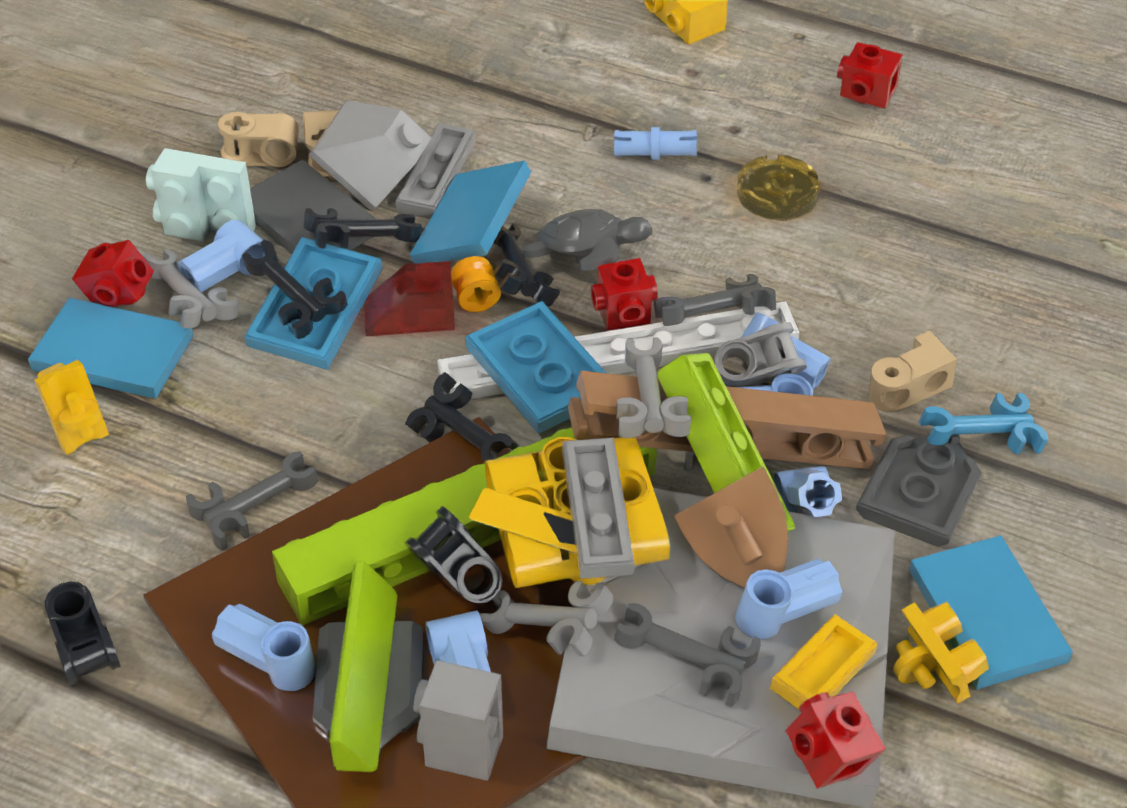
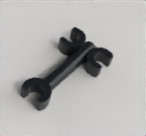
M306 208L303 226L306 230L315 234V244L319 248H326V242L328 241L339 243L342 248H348L349 237H395L405 242H417L422 231V224L415 223V216L411 214H399L394 219H337L338 212L332 208H327V215H319L314 213L311 208Z
M513 223L509 229L502 226L493 242L501 247L506 260H501L493 272L494 276L504 279L499 286L500 290L512 295H516L521 291L524 296H531L538 303L543 301L546 306H552L560 294L558 289L549 287L554 280L553 277L544 272H536L533 276L517 242L522 233L520 228Z
M264 239L260 242L265 255L260 259L252 258L247 252L242 254L246 269L250 274L255 276L266 275L293 301L282 306L278 311V315L284 326L294 319H300L292 325L297 339L304 338L310 334L313 329V321H321L326 314L334 315L340 313L348 305L343 291L338 292L333 297H326L334 292L332 282L328 277L321 279L315 284L313 295L309 293L278 263L274 245L270 241Z
M446 372L439 375L433 386L434 395L426 400L424 407L411 412L405 422V425L417 434L428 423L421 436L429 443L443 436L445 424L480 449L481 458L484 463L487 460L497 459V455L504 448L514 450L520 447L507 434L497 433L492 435L456 410L467 405L473 393L460 383L455 391L449 394L457 381Z

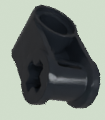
M442 506L436 511L438 518L417 538L410 537L405 544L453 593L470 602H488L501 589L503 580L501 570L497 563L477 544L469 530L449 510ZM480 564L484 573L483 582L475 590L468 591L464 585V574L472 565Z
M73 581L60 583L53 587L45 598V610L56 639L54 643L69 685L78 683V677L107 666L112 670L121 667L106 624H103L89 589L85 585Z

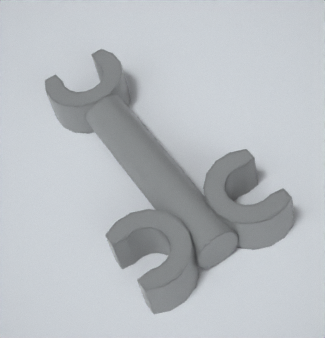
M169 249L164 250L163 260H157L149 253L144 254V259L154 270L151 278L163 279L178 294V296L170 298L168 314L170 316L182 314L180 323L182 328L198 326L201 318L205 321H210L214 318L228 321L237 317L239 301H226L227 290L225 288L210 290L206 298L176 268L177 255Z
M628 338L625 343V362L629 367L637 371L641 401L631 397L617 400L616 419H619V437L634 438L640 436L645 430L650 433H658L662 430L666 434L675 437L690 435L691 416L687 415L688 399L681 396H673L667 398L661 404L656 367L660 365L662 360L663 346L659 338H653L652 348L649 350L637 349L634 338Z
M576 581L568 593V599L573 607L516 603L506 591L500 590L491 599L499 610L493 614L482 613L480 618L482 624L493 634L503 633L514 624L551 626L547 642L557 654H563L566 645L569 643L579 656L584 657L590 651L593 644V638L588 630L594 629L597 624V617L604 614L610 608L613 602V595L604 583L598 582L591 595L582 581Z

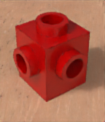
M857 42L850 55L842 57L838 67L837 78L842 80L840 96L885 109L898 86L903 54L882 49L873 44Z
M129 239L112 244L102 243L95 248L89 249L72 280L92 303L110 307L128 306L138 302L143 297L145 287L154 270Z
M641 258L598 266L597 284L591 285L590 291L594 310L600 312L606 331L651 324L652 301L658 299L657 284L653 274H646Z
M853 691L830 697L828 692H823L809 698L799 706L801 714L785 730L792 742L794 752L803 762L817 789L860 775L886 750L872 725L870 717L862 708Z

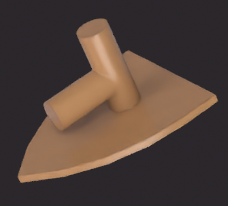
M764 467L755 470L674 515L685 538L699 558L721 577L745 588L749 577L757 571L772 570L781 573L785 570L789 541L786 514L777 490Z

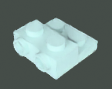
M164 148L156 163L150 165L146 175V186L149 190L156 192L157 199L153 207V219L156 222L162 223L164 235L204 242L210 231L217 232L222 225L231 220H240L251 230H255L256 223L246 162Z

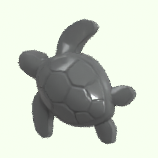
M602 209L576 210L562 214L544 225L536 234L537 242L530 243L522 251L526 258L545 256L550 254L551 251L575 256V262L580 265L581 270H597L598 266L618 261V249H620L621 244L643 241L651 236L652 227L648 220L643 217H631L621 220V218L615 217Z

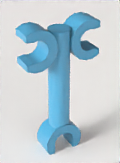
M997 393L990 405L992 415L952 416L943 408L929 406L924 409L918 421L920 426H934L927 439L929 444L933 445L947 443L951 435L1011 433L1007 440L1008 447L1014 454H1020L1026 442L1032 445L1036 453H1041L1048 442L1046 431L1034 423L1031 414H1026L1030 407V402L1023 393H1017L1011 405L1005 401L1002 393Z

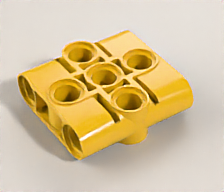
M557 437L546 443L542 451L485 461L487 488L506 494L505 497L510 495L571 515L562 447L563 441L576 439ZM635 437L614 438L634 566L669 560L670 545L667 528L638 442ZM498 528L515 588L568 578L574 582L582 581L584 585H594L606 578L580 579L577 553Z

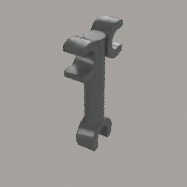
M747 274L746 282H736L731 278H727L725 280L726 290L685 299L678 297L655 299V317L662 318L664 326H672L682 323L686 316L743 305V312L748 315L755 314L754 307L764 306L773 311L776 310V292L772 288L762 287L758 281V276L755 274Z
M300 451L293 452L283 460L282 471L224 501L222 488L214 482L208 484L212 499L207 502L197 501L190 493L186 496L189 514L196 520L205 521L211 530L214 545L224 551L228 548L224 534L226 531L237 530L245 539L250 536L247 518L242 513L288 488L303 491L314 487L318 482L316 469L312 466L305 471L296 472L305 467L304 458Z
M637 603L628 604L625 620L638 627L630 628L618 623L614 640L619 645L626 648H636L644 643H648L706 667L701 677L699 694L706 696L711 685L720 683L729 689L725 705L732 707L737 703L742 688L741 676L745 668L751 667L756 662L761 647L760 638L754 637L751 645L746 649L736 648L731 643L735 628L728 626L721 635L718 649H715L652 623V616L644 606Z

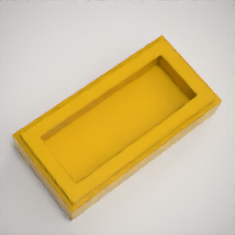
M834 614L772 678L770 689L797 709H799L803 702L819 693L828 692L830 697H834L872 658L878 643Z

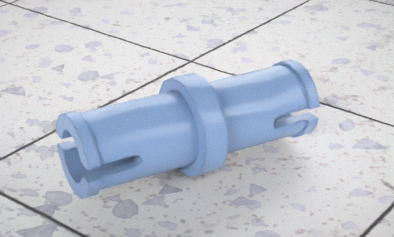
M652 127L651 131H614L615 157L651 156L652 160H660V156L697 157V130L660 131V127Z

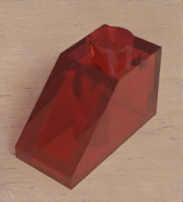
M450 261L405 264L370 293L364 302L366 337L455 330Z

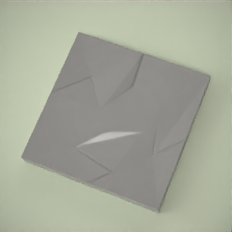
M653 488L668 532L670 545L669 560L634 566L633 575L609 576L601 581L612 593L613 602L604 614L597 617L595 628L588 630L593 638V644L590 651L584 657L579 656L569 643L566 645L549 726L547 749L871 808L879 788L881 755L860 775L817 789L803 762L794 752L792 742L785 731L801 712L772 691L770 685L772 678L836 614L878 643L872 658L837 695L850 691L854 692L882 741L895 530L789 512L796 529L788 533L789 541L784 571L816 559H820L822 562L830 561L839 573V583L843 593L838 603L783 623L776 635L771 638L761 639V647L756 662L751 667L745 668L741 676L742 688L736 704L729 707L725 705L729 689L723 684L711 685L706 696L699 694L701 677L706 667L648 643H644L636 648H626L614 640L618 623L630 628L638 627L625 620L629 603H637L644 606L652 616V623L715 649H718L721 635L728 626L735 628L731 643L736 648L746 649L753 640L752 637L744 634L735 621V612L744 588L721 577L699 558L685 538L674 515L707 497ZM598 583L585 585L591 595Z

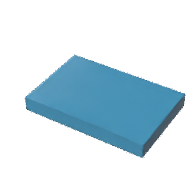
M523 160L456 174L409 255L416 267L461 260L472 256L487 255L530 176L531 170L526 161Z
M301 237L284 269L312 295L315 284L321 279L328 277L332 282L334 292L326 297H333L338 292L343 291L348 305L340 313L334 315L326 314L321 321H313V329L310 334L304 338L297 339L292 325L300 319H294L284 326L278 315V311L282 306L293 301L274 284L245 334L244 339L248 347L328 370L383 269L382 261L377 257L326 244V248H319L316 246L315 240Z
M69 298L28 358L31 370L40 372L57 363L67 365L75 360H79L85 368L90 384L156 399L194 334L192 328H182L180 326L181 322Z
M543 301L465 336V345L468 351L538 434L570 419L568 404L571 397H579L581 401L580 392L576 388L580 371L606 373Z
M1002 535L911 560L909 572L929 607L932 608L948 602L961 622L963 632L948 640L952 648L954 649L973 639L984 652L989 669L972 681L976 690L1070 662L1073 654L1072 649Z

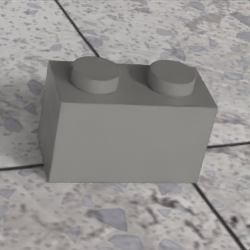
M436 660L429 681L423 679L420 681L414 699V712L420 713L421 717L417 730V742L423 744L425 766L488 781L503 738L501 674Z

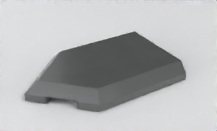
M930 434L915 438L905 435L891 439L856 505V510L863 519L939 547L949 544L981 477V470L972 457H968L959 442V435H951L947 443L943 445L929 444L927 439Z
M394 621L379 754L381 753V748L399 732L405 733L421 719L420 713L414 712V699L417 687L422 680L424 631L423 626L413 621ZM329 622L319 629L313 722L327 734L331 732L346 622Z

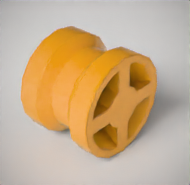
M472 256L464 258L457 262L450 272V281L457 292V300L462 309L468 312L485 311L493 307L501 296L500 285L494 277L492 265L483 257Z

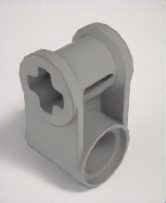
M791 322L771 325L754 334L722 344L716 352L714 363L725 386H756L773 381L780 374H798L807 368L805 360L799 359L791 337V333L794 331ZM737 357L746 363L748 369L740 375H732L725 371L722 363L728 358Z

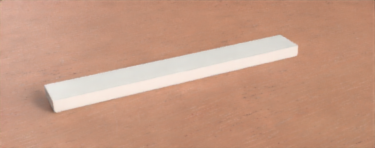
M786 301L776 303V310L773 311L764 306L754 307L755 314L756 312L762 313L779 323L791 322L794 329L791 336L799 340V330ZM743 309L685 318L682 323L672 326H664L663 322L576 336L575 338L606 373L621 374L636 371V369L629 367L625 362V343L628 338H634L635 347L640 350L651 349L653 338H659L662 341L663 347L662 360L658 367L666 366L679 356L687 354L708 353L712 358H715L716 352L722 344L741 338L755 314L748 315L743 312ZM472 354L437 360L439 375L446 372L457 381L449 394L453 393L460 383L473 393L471 399L504 394Z

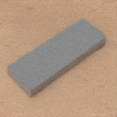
M437 123L430 136L431 140L413 167L395 201L396 212L427 219L432 217L455 175L460 173L476 143L475 130Z
M614 438L563 441L562 454L580 579L633 575L634 558Z

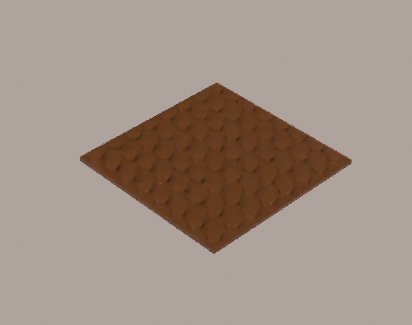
M480 417L472 420L490 434H495ZM455 431L441 436L143 595L145 602L292 808H506L587 757L547 749L549 726L564 652L563 654H557L547 642L551 626L514 624L503 633L493 634L483 625L488 650L486 657L492 673L501 674L503 738L488 781L425 766L423 744L417 742V730L420 720L405 733L399 732L381 748L378 767L375 771H337L333 764L329 740L330 734H327L313 722L316 675L306 687L296 691H284L272 684L267 672L225 651L213 642L212 633L216 627L217 618L229 604L236 606L240 603L277 623L292 621L300 624L277 582L272 551L284 547L293 540L303 539L330 528L339 521L349 520L376 509L385 502L395 501L417 492L428 484L441 482L463 473L474 465L484 464L481 458V450ZM509 448L502 449L497 458L509 454L511 450ZM499 540L482 548L497 563L501 570L503 580L500 590L506 591L516 603L573 607L568 599L569 590L575 583L572 579L568 578L515 588L502 541ZM480 564L472 565L464 574V585L468 591L475 590L483 582L484 573ZM431 571L393 586L397 594L395 621H413L423 626L422 679L427 681L430 679L434 663L429 649L425 622L472 611H478L480 615L482 613L493 614L499 610L492 600L475 603L459 597ZM348 606L303 625L309 636L316 666L319 629L329 622H346Z

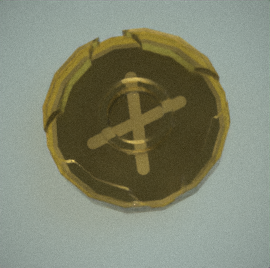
M778 155L777 160H767V156L757 157L746 163L738 173L737 197L743 207L759 217L780 221L800 218L811 212L819 201L820 184L815 169L803 160L792 156Z

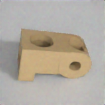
M930 330L914 338L912 350L899 355L897 358L886 357L874 363L871 368L868 399L870 402H874L879 410L895 412L945 391L953 386L957 359Z

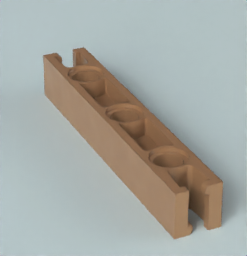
M580 371L576 388L580 392L581 401L579 397H571L568 404L574 438L576 440L619 438V419H616L617 400L631 397L641 401L638 378L636 376ZM658 379L660 399L662 404V402L666 400L668 397ZM726 386L762 459L870 469L874 458L867 440H870L874 446H881L887 436L874 402ZM645 430L640 436L635 437L639 447L694 452L687 436L675 437L666 434L662 430L658 433H650Z

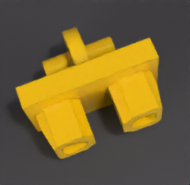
M75 360L67 365L57 363L38 373V378L34 380L61 450L66 455L75 452L79 446L88 441L109 435L85 368L79 360Z
M915 602L901 609L903 616L910 624L907 630L908 634L917 647L913 648L908 640H903L896 645L895 649L901 657L895 662L893 673L898 680L905 684L918 681L923 689H928L936 682L930 673L934 670L956 704L971 697L968 683L987 671L989 666L984 652L973 639L966 641L951 651L944 644L945 641L963 632L961 622L948 602L939 604L924 612L919 609Z

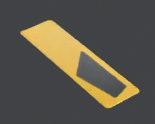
M484 488L469 515L471 520L577 553L572 516L570 514Z

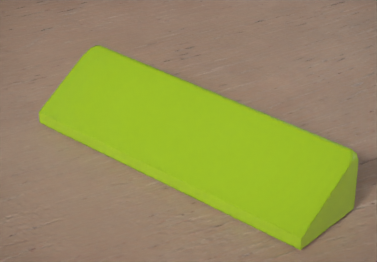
M708 353L681 355L657 372V377L667 397L681 396L688 399L687 415L691 416L690 435H687V438L713 492L716 493L761 467L765 468L775 486L711 355ZM777 490L786 514L787 530L789 533L796 529L795 524Z
M356 561V564L353 565L329 739L333 764L337 771L372 772L378 767L397 594L393 587L365 561Z

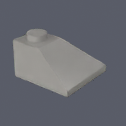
M347 100L340 107L309 153V156L372 211L417 163L431 137L400 109Z

